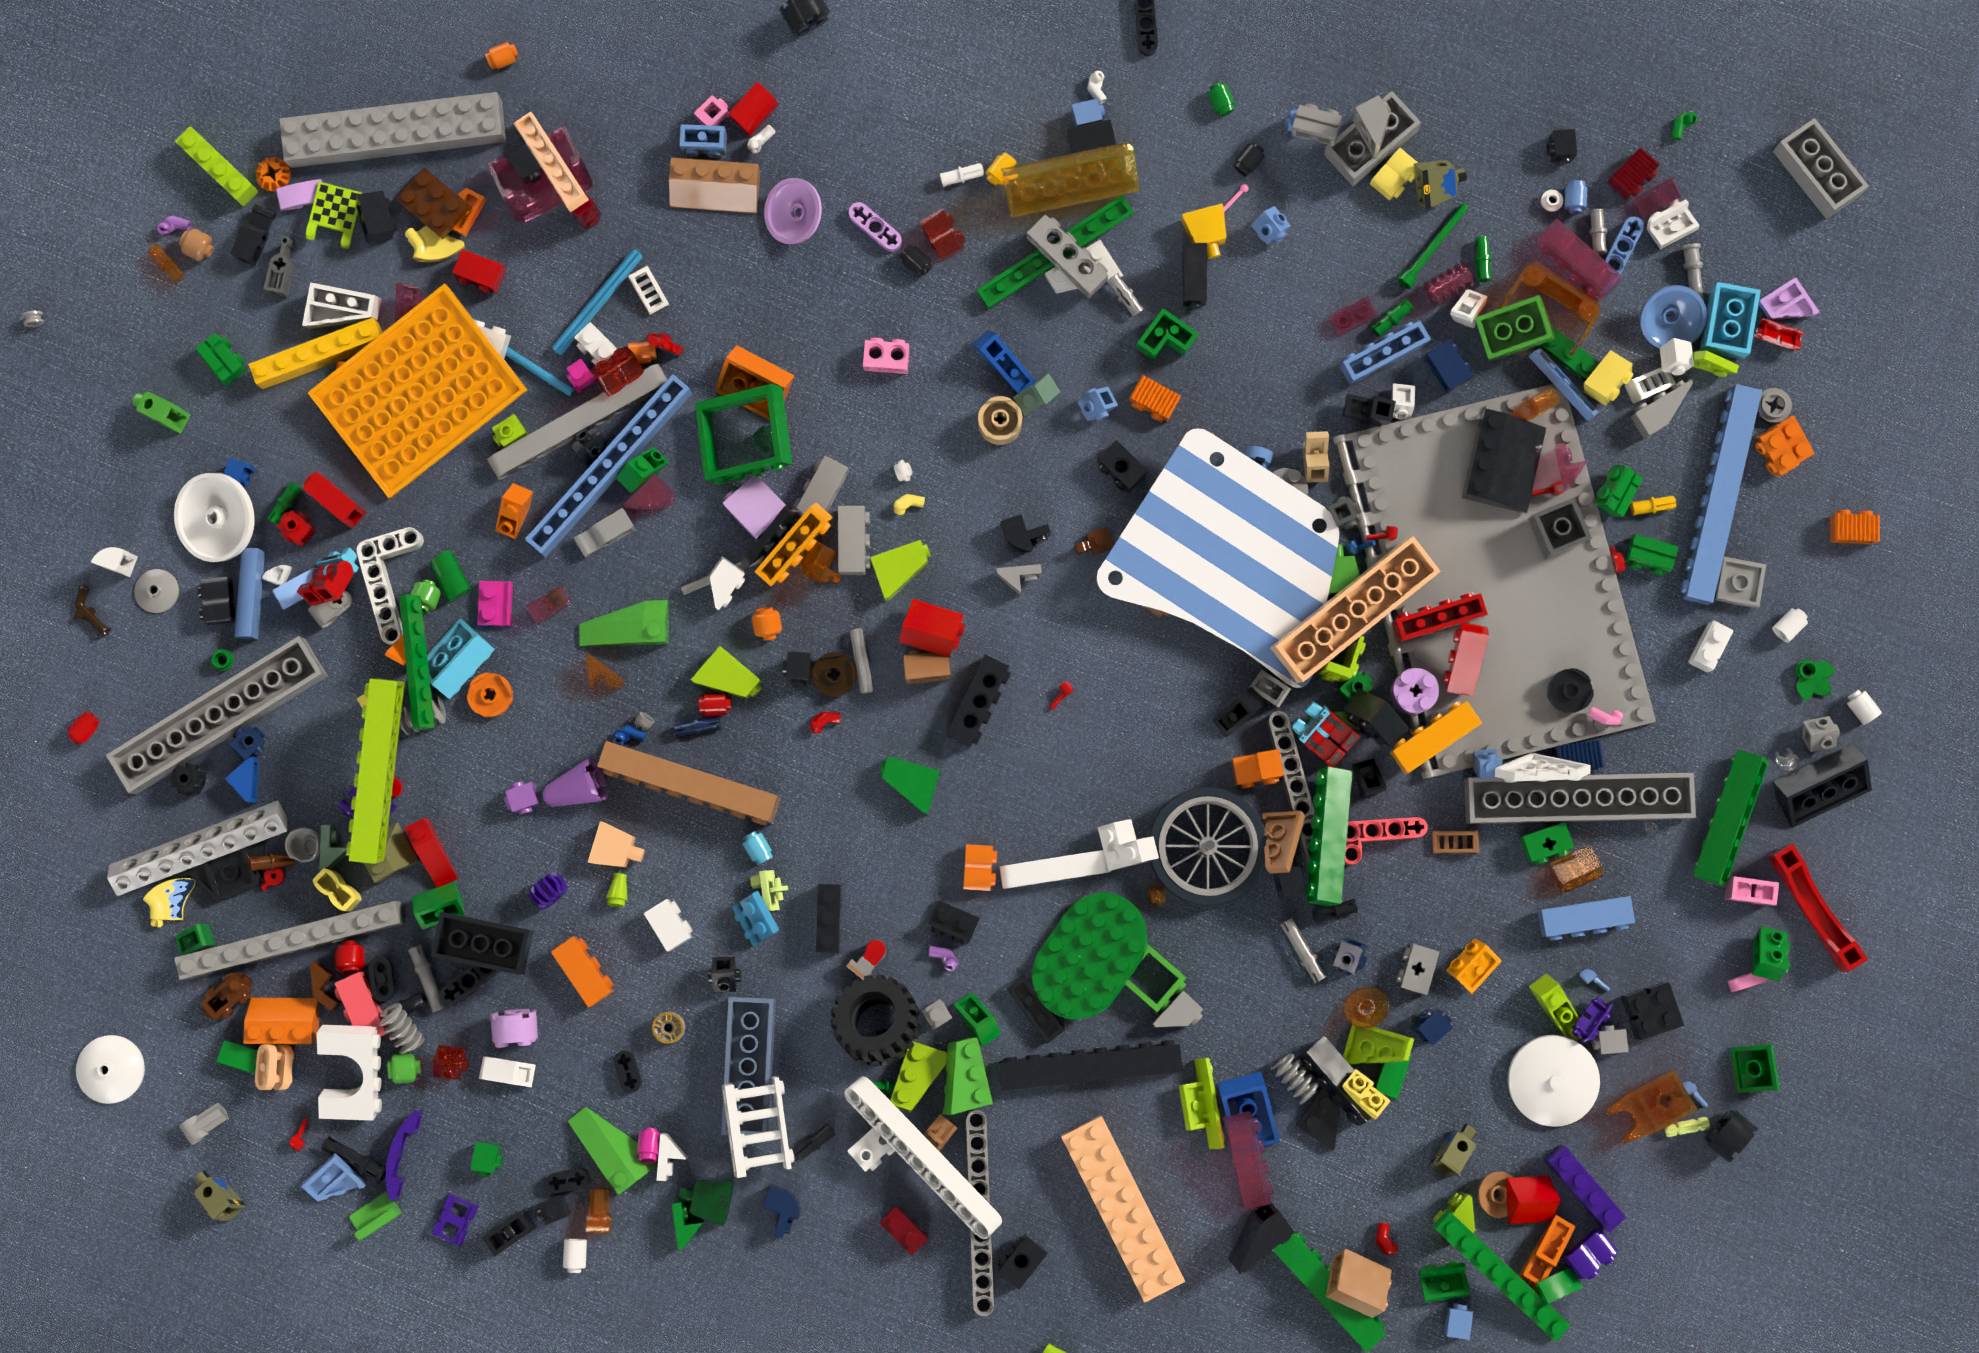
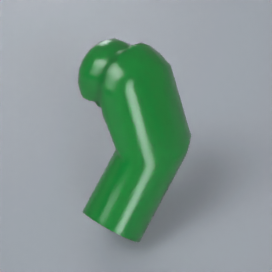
M1686 112L1674 119L1671 133L1672 140H1682L1683 129L1697 122L1698 117L1696 113Z

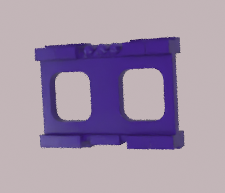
M449 1194L443 1207L445 1209L440 1216V1220L437 1221L432 1234L453 1242L458 1246L463 1245L468 1233L466 1230L470 1226L471 1219H474L479 1205ZM455 1201L467 1205L468 1209L464 1217L457 1216L451 1212ZM447 1222L458 1227L455 1238L443 1235L442 1230Z

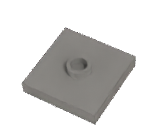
M1724 557L1714 601L1758 609L1760 607L1766 564Z

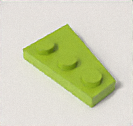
M1353 1021L1343 1058L1349 1065L1408 1061L1414 1039Z
M913 1042V1048L911 1050L907 1049L890 1100L897 1109L911 1113L927 1089L946 1066L947 1052Z

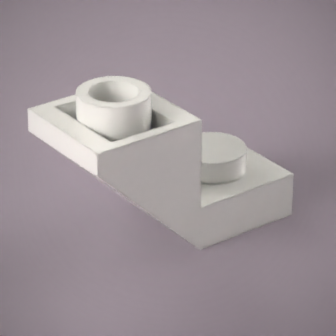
M483 1056L479 1079L532 1087L536 1065Z

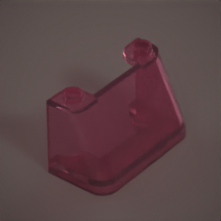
M564 125L551 132L549 139L580 187L585 192H588L593 186V180ZM497 158L487 163L495 184L515 221H529L564 203L545 173L541 174L543 178L538 182L526 184L507 158Z

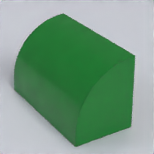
M447 550L430 561L429 565L449 604L473 592L452 551Z
M1409 1056L1408 1061L1381 1063L1373 1087L1381 1094L1398 1099L1412 1056Z

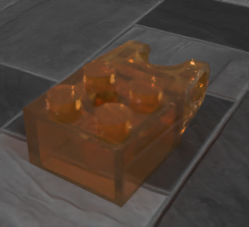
M1669 1070L1630 1091L1608 1107L1605 1112L1607 1115H1611L1616 1112L1627 1111L1632 1115L1634 1119L1633 1128L1621 1138L1622 1143H1627L1658 1132L1698 1110L1676 1071ZM1661 1095H1663V1097L1668 1096L1669 1100L1666 1101V1107H1664L1663 1104L1660 1105L1659 1101L1661 1100Z

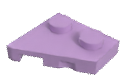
M1796 277L1759 300V306L1769 320L1808 317L1819 313V310Z

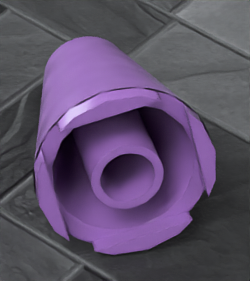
M593 758L586 759L546 785L543 792L546 804L557 807L606 800L608 792L604 793V787L607 786V782L602 769L597 767L598 763L593 764Z

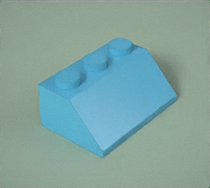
M460 618L427 654L430 683L450 699L460 690L467 679L475 674L477 668L490 657L495 649Z

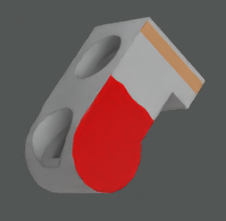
M880 940L869 942L866 952L856 963L851 959L846 967L864 980V976L870 975L885 957L886 946Z

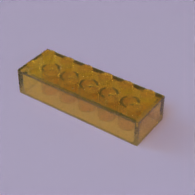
M1130 142L1001 168L1006 202L1011 218L1140 191L1134 150Z

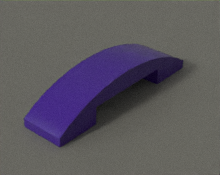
M422 1110L414 1111L403 1122L391 1144L386 1164V1187L389 1200L396 1201L400 1198L405 1177L398 1176L397 1171L408 1133H418L423 1115Z

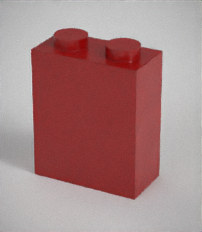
M316 471L305 479V485L302 488L350 528L353 529L367 513L319 472Z
M913 599L902 626L899 642L950 658L953 649H958L960 637H962L966 624L962 623L964 614Z

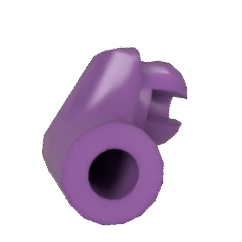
M169 216L157 225V231L162 235L169 234L176 229L189 231L191 221L176 216Z

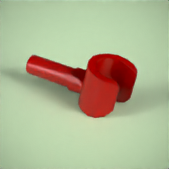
M1557 481L1550 487L1534 490L1532 495L1537 496L1551 493L1554 496H1559L1565 490L1558 491L1556 485H1561L1564 482Z
M1386 526L1385 533L1366 535L1367 541L1376 539L1393 541L1397 538L1398 528Z
M1069 681L1064 682L1058 687L1062 693L1050 704L1049 707L1052 710L1062 699L1073 692V687Z
M305 1118L298 1132L289 1141V1145L296 1151H300L306 1143L300 1138L309 1121Z

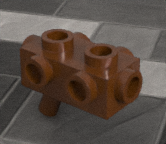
M229 973L221 980L223 984L217 989L213 987L203 995L205 999L200 1002L204 1007L202 1009L203 1013L209 1019L219 1020L222 1018L225 1020L234 1013L232 1008L238 1003L243 1005L252 998L250 993L254 989L251 987L253 981L248 975ZM220 999L224 1001V1006L222 1008L218 1006V1001Z

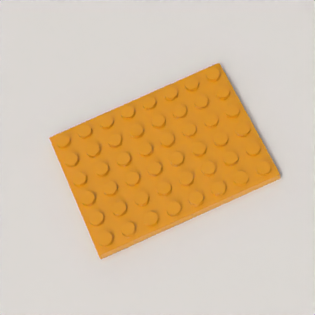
M443 284L311 389L308 394L387 497L392 498L528 390L447 284Z

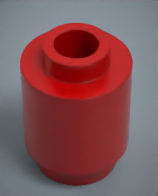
M726 693L704 695V697H699L700 715H706V717L728 715V711H732L731 697H727Z
M85 711L67 729L69 733L68 738L78 745L80 742L86 744L99 728L98 724L101 721L92 713Z

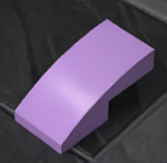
M322 179L277 188L276 194L280 211L301 209L303 205L313 204L318 182H322Z

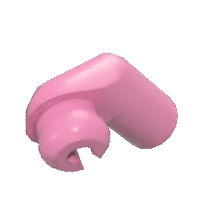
M1592 707L1588 717L1602 724L1617 726L1621 723L1620 720L1623 718V714L1613 710L1611 715Z

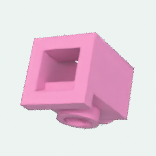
M712 95L694 112V115L701 125L719 126L729 116L727 110L729 107L721 98L717 100ZM712 113H717L714 118L710 117Z

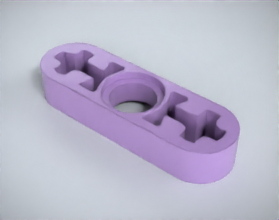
M857 202L851 205L849 217L854 224L885 250L895 252L900 249L902 245L901 235L865 204ZM855 210H863L864 217L868 219L865 225H863L865 221L861 216L855 217ZM872 222H879L882 228L879 232L873 233L870 231L869 226ZM886 229L888 230L886 235L889 238L896 237V245H888V239L882 236Z

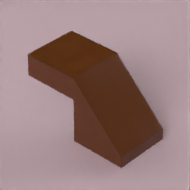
M312 961L310 973L313 997L330 1011L337 1010L341 1002L324 990L335 974L318 961Z

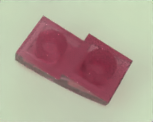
M1366 296L1349 307L1346 306L1330 315L1329 319L1338 335L1341 336L1379 315L1369 297Z

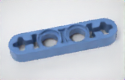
M1630 217L1622 225L1593 282V289L1597 294L1606 295L1614 288L1643 231L1644 224L1640 218ZM1635 223L1637 230H1634L1630 237L1626 236L1630 230L1628 225ZM1625 241L1629 245L1628 251H1620L1617 246L1618 242ZM1608 261H1617L1619 269L1617 271L1610 270ZM1606 275L1611 276L1606 283L1609 287L1602 289L1599 282H1602Z

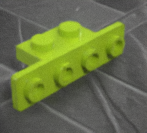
M1209 1058L1194 1059L1198 1082L1179 1085L1186 1131L1206 1127L1209 1149H1222L1225 1147V1137L1221 1129V1114L1216 1100L1217 1091L1213 1082V1067Z

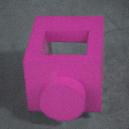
M582 359L566 368L569 372L566 376L578 394L597 382Z

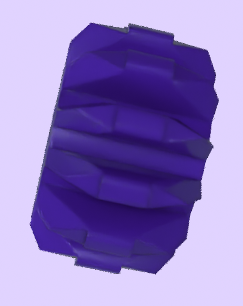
M554 872L547 874L535 883L528 896L534 905L543 910L565 895L568 886L564 879Z

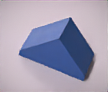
M249 757L225 779L246 802L257 803L259 759Z

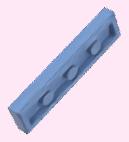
M1538 348L1528 356L1587 421H1590L1599 413L1541 348Z

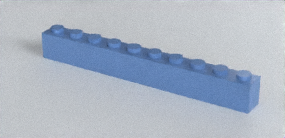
M672 374L525 540L546 558L616 480L626 463L642 451L692 395L690 388Z
M1735 384L1726 392L1724 402H1727L1726 410H1723L1720 416L1722 427L1715 437V444H1717L1716 453L1713 452L1710 459L1712 470L1711 474L1708 473L1705 486H1707L1706 495L1702 496L1700 507L1703 509L1701 516L1697 517L1695 528L1698 530L1696 537H1693L1690 545V550H1693L1692 556L1686 562L1685 571H1688L1686 580L1682 581L1680 592L1683 593L1682 599L1703 605H1709L1714 601L1762 390Z

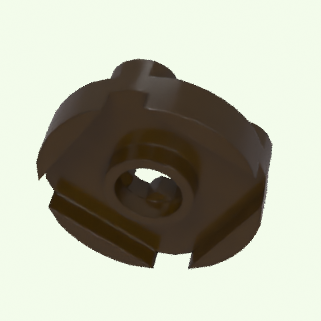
M837 652L826 653L813 666L811 673L812 681L821 694L828 697H840L853 688L856 681V669L852 661L843 654ZM831 669L840 672V676L837 677L836 681L828 678Z

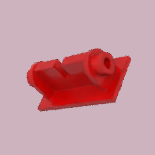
M1762 318L1753 337L1795 351L1801 347L1802 342L1800 341L1804 332Z

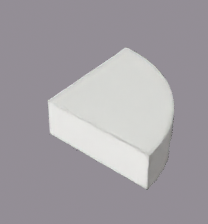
M287 565L273 567L266 571L261 579L281 586L286 583L292 567Z

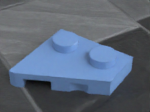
M335 1153L302 1183L301 1187L315 1200L321 1201L328 1199L332 1195L344 1194L350 1189L364 1188L366 1181Z

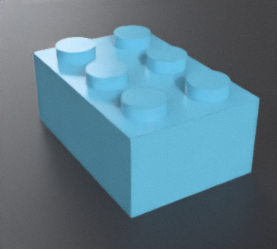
M1716 282L1710 288L1707 304V321L1702 334L1700 351L1707 350L1715 355L1741 360L1745 359L1751 352L1761 290Z

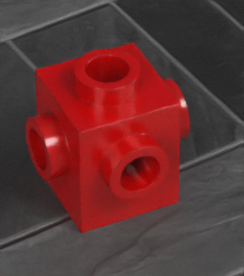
M293 510L285 513L280 518V524L277 526L283 531L280 535L289 543L294 541L301 547L317 531L309 524L311 519L301 511L298 514Z

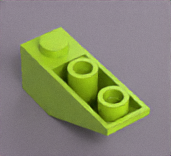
M1546 973L1531 984L1529 988L1562 1036L1578 1041L1582 1037H1576L1572 1031L1579 1016L1559 983Z

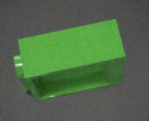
M1147 945L1144 957L1149 953L1178 979L1157 1003L1153 1002L1131 981L1128 980L1125 985L1155 1012L1159 1010L1164 1011L1172 1002L1169 998L1173 993L1179 994L1186 986L1184 983L1186 977L1150 945Z

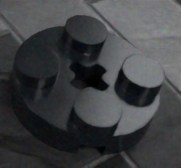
M1564 669L1556 673L1549 681L1547 698L1561 712L1576 713L1585 709L1593 699L1594 689H1592L1591 679L1585 672L1579 669ZM1573 685L1576 695L1567 696L1565 687Z

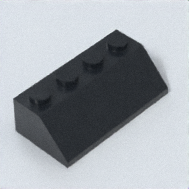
M1854 744L1773 781L1776 798L1792 828L1872 791L1868 759Z

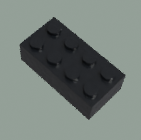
M440 912L430 957L524 975L534 930Z

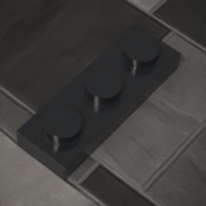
M1023 976L1006 989L1047 1044L1065 1031L1055 1015L1040 1002L1036 995L1037 992L1026 976Z

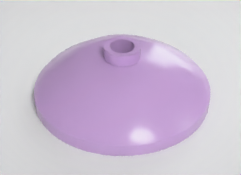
M788 178L775 185L767 197L764 208L765 223L770 234L776 240L791 245L800 244L809 239L818 228L822 214V205L818 192L809 182L799 178Z

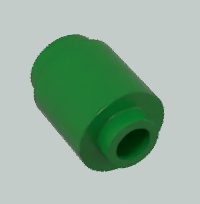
M1218 82L1209 87L1210 91L1207 95L1215 113L1222 117L1235 110V101L1227 84L1222 85L1221 82Z

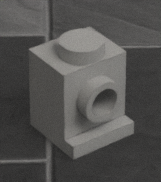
M941 998L922 1010L933 1030L953 1018Z

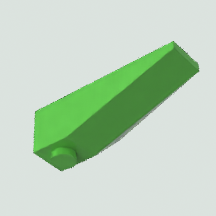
M668 600L643 601L579 624L580 646L669 645Z
M583 1108L568 1120V1123L618 1195L658 1166L657 1162L643 1163L638 1161V1142L589 1108Z

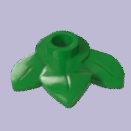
M1805 659L1798 662L1795 667V674L1798 678L1796 690L1803 700L1808 701L1813 693L1820 696L1831 695V685L1827 677L1836 672L1834 667L1825 661L1815 663L1812 660ZM1804 667L1809 669L1808 675L1803 673Z

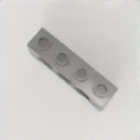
M1045 214L1027 232V239L1080 291L1090 298L1108 280V270L1100 262L1096 263L1093 261L1091 253L1084 247L1081 249L1075 243L1076 239L1069 232L1065 234L1060 229L1061 225L1055 218H1049ZM1050 236H1056L1059 242L1051 244L1047 239ZM1066 251H1071L1074 253L1075 257L1072 259H1066L1063 256V253ZM1082 266H1087L1091 271L1088 274H1081L1078 269Z

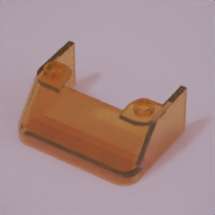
M1530 261L1522 269L1498 309L1504 308L1521 282L1529 287H1535L1578 314L1579 318L1587 323L1568 353L1573 356L1599 318L1602 308L1601 303L1596 297L1540 262Z

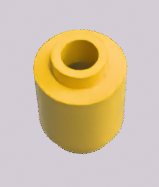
M1003 152L995 158L985 172L988 176L986 179L994 186L998 184L1003 185L1015 170L1014 166L1017 162L1009 154Z

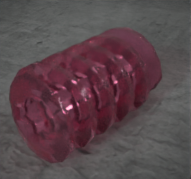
M1461 261L1460 265L1455 264L1453 269L1449 268L1446 270V273H1440L1438 278L1433 277L1431 283L1425 282L1424 288L1432 302L1438 301L1442 305L1444 304V296L1451 300V292L1458 296V288L1466 291V283L1473 287V276L1468 266Z

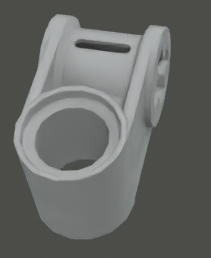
M347 591L342 593L341 604L337 603L339 600L311 606L308 612L321 628H325L352 605L350 593Z

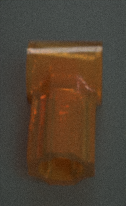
M1549 387L1516 405L1513 414L1518 418L1530 421L1560 404L1559 396L1552 387ZM1523 406H1526V407L1529 408V410H1530V415H1529V416H1525V415L1523 414V412H1522Z
M590 1189L589 1213H587L586 1218L587 1234H610L612 1223L611 1214H609L610 1189Z

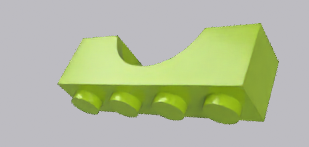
M191 126L175 140L194 161L243 207L259 192Z

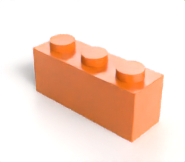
M573 936L552 950L551 953L588 1008L612 994L614 991L611 987L614 984L608 975H602L599 970L601 965L594 956L590 957L586 950L589 948L582 938L578 939L577 936Z

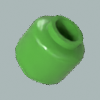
M425 579L423 582L414 583L410 595L421 596L422 614H428V612L436 609L441 592L436 587L435 582Z
M412 1053L393 1055L391 1060L387 1061L388 1079H392L395 1084L414 1082L416 1074H421L420 1060L415 1061Z

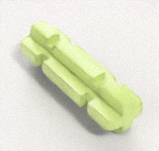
M1707 1117L1664 1125V1131L1668 1137L1697 1132L1698 1129L1703 1131L1710 1128Z

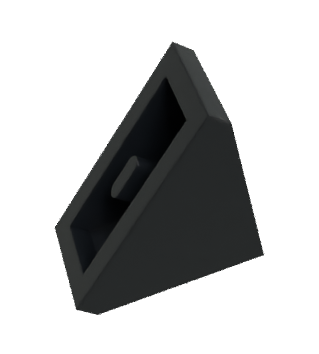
M1374 758L1352 764L1361 798L1387 790V786Z

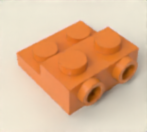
M1794 415L1787 417L1754 437L1757 451L1764 456L1767 461L1766 467L1774 476H1782L1800 465V462L1815 454Z

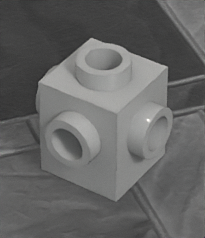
M1829 716L1803 721L1802 739L1810 752L1837 746V737L1840 736L1837 724L1832 722Z

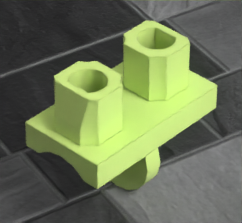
M774 870L759 871V874L750 878L752 888H761V898L769 911L780 910L778 901L783 900L782 891L789 890L788 886H781V879L775 878Z

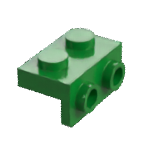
M1451 1261L1446 1263L1445 1266L1427 1265L1423 1267L1419 1272V1281L1424 1303L1470 1296L1465 1263Z

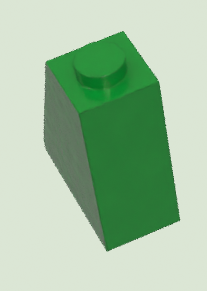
M889 756L887 761L882 760L879 773L883 774L882 779L923 814L928 815L940 770Z

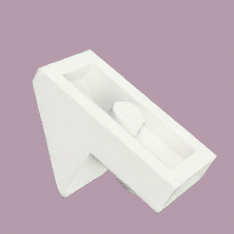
M1467 289L1451 310V317L1457 323L1474 328L1476 325L1475 318L1485 306L1488 296Z
M668 1133L660 1134L657 1181H667L668 1177L672 1176L673 1162H670V1158H688Z

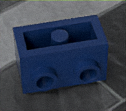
M1449 339L1427 352L1423 357L1446 394L1465 384L1473 376L1471 374L1473 372L1471 366L1467 361L1464 362L1459 355L1460 350L1455 343H1451Z
M1427 1009L1417 1016L1419 1021L1411 1027L1426 1045L1432 1046L1453 1029L1450 1024L1452 1020L1446 1012Z

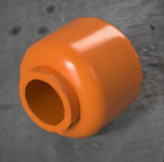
M773 607L755 610V614L751 617L754 634L757 637H763L764 641L775 639L776 634L782 631L779 612L773 610Z

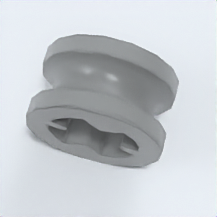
M24 312L22 314V317L25 319L23 322L24 326L37 327L43 325L44 320L41 319L43 312Z

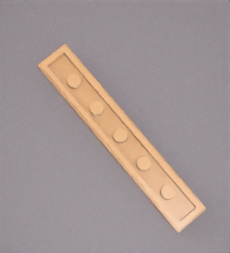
M529 112L513 124L568 210L572 212L587 202L589 199L534 114Z

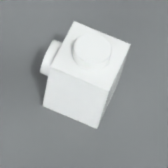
M1673 338L1659 347L1662 371L1672 373L1673 375H1682L1694 366L1691 342Z

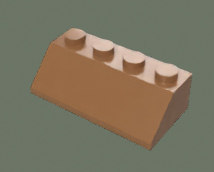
M671 158L669 174L670 208L757 214L761 173L759 164Z

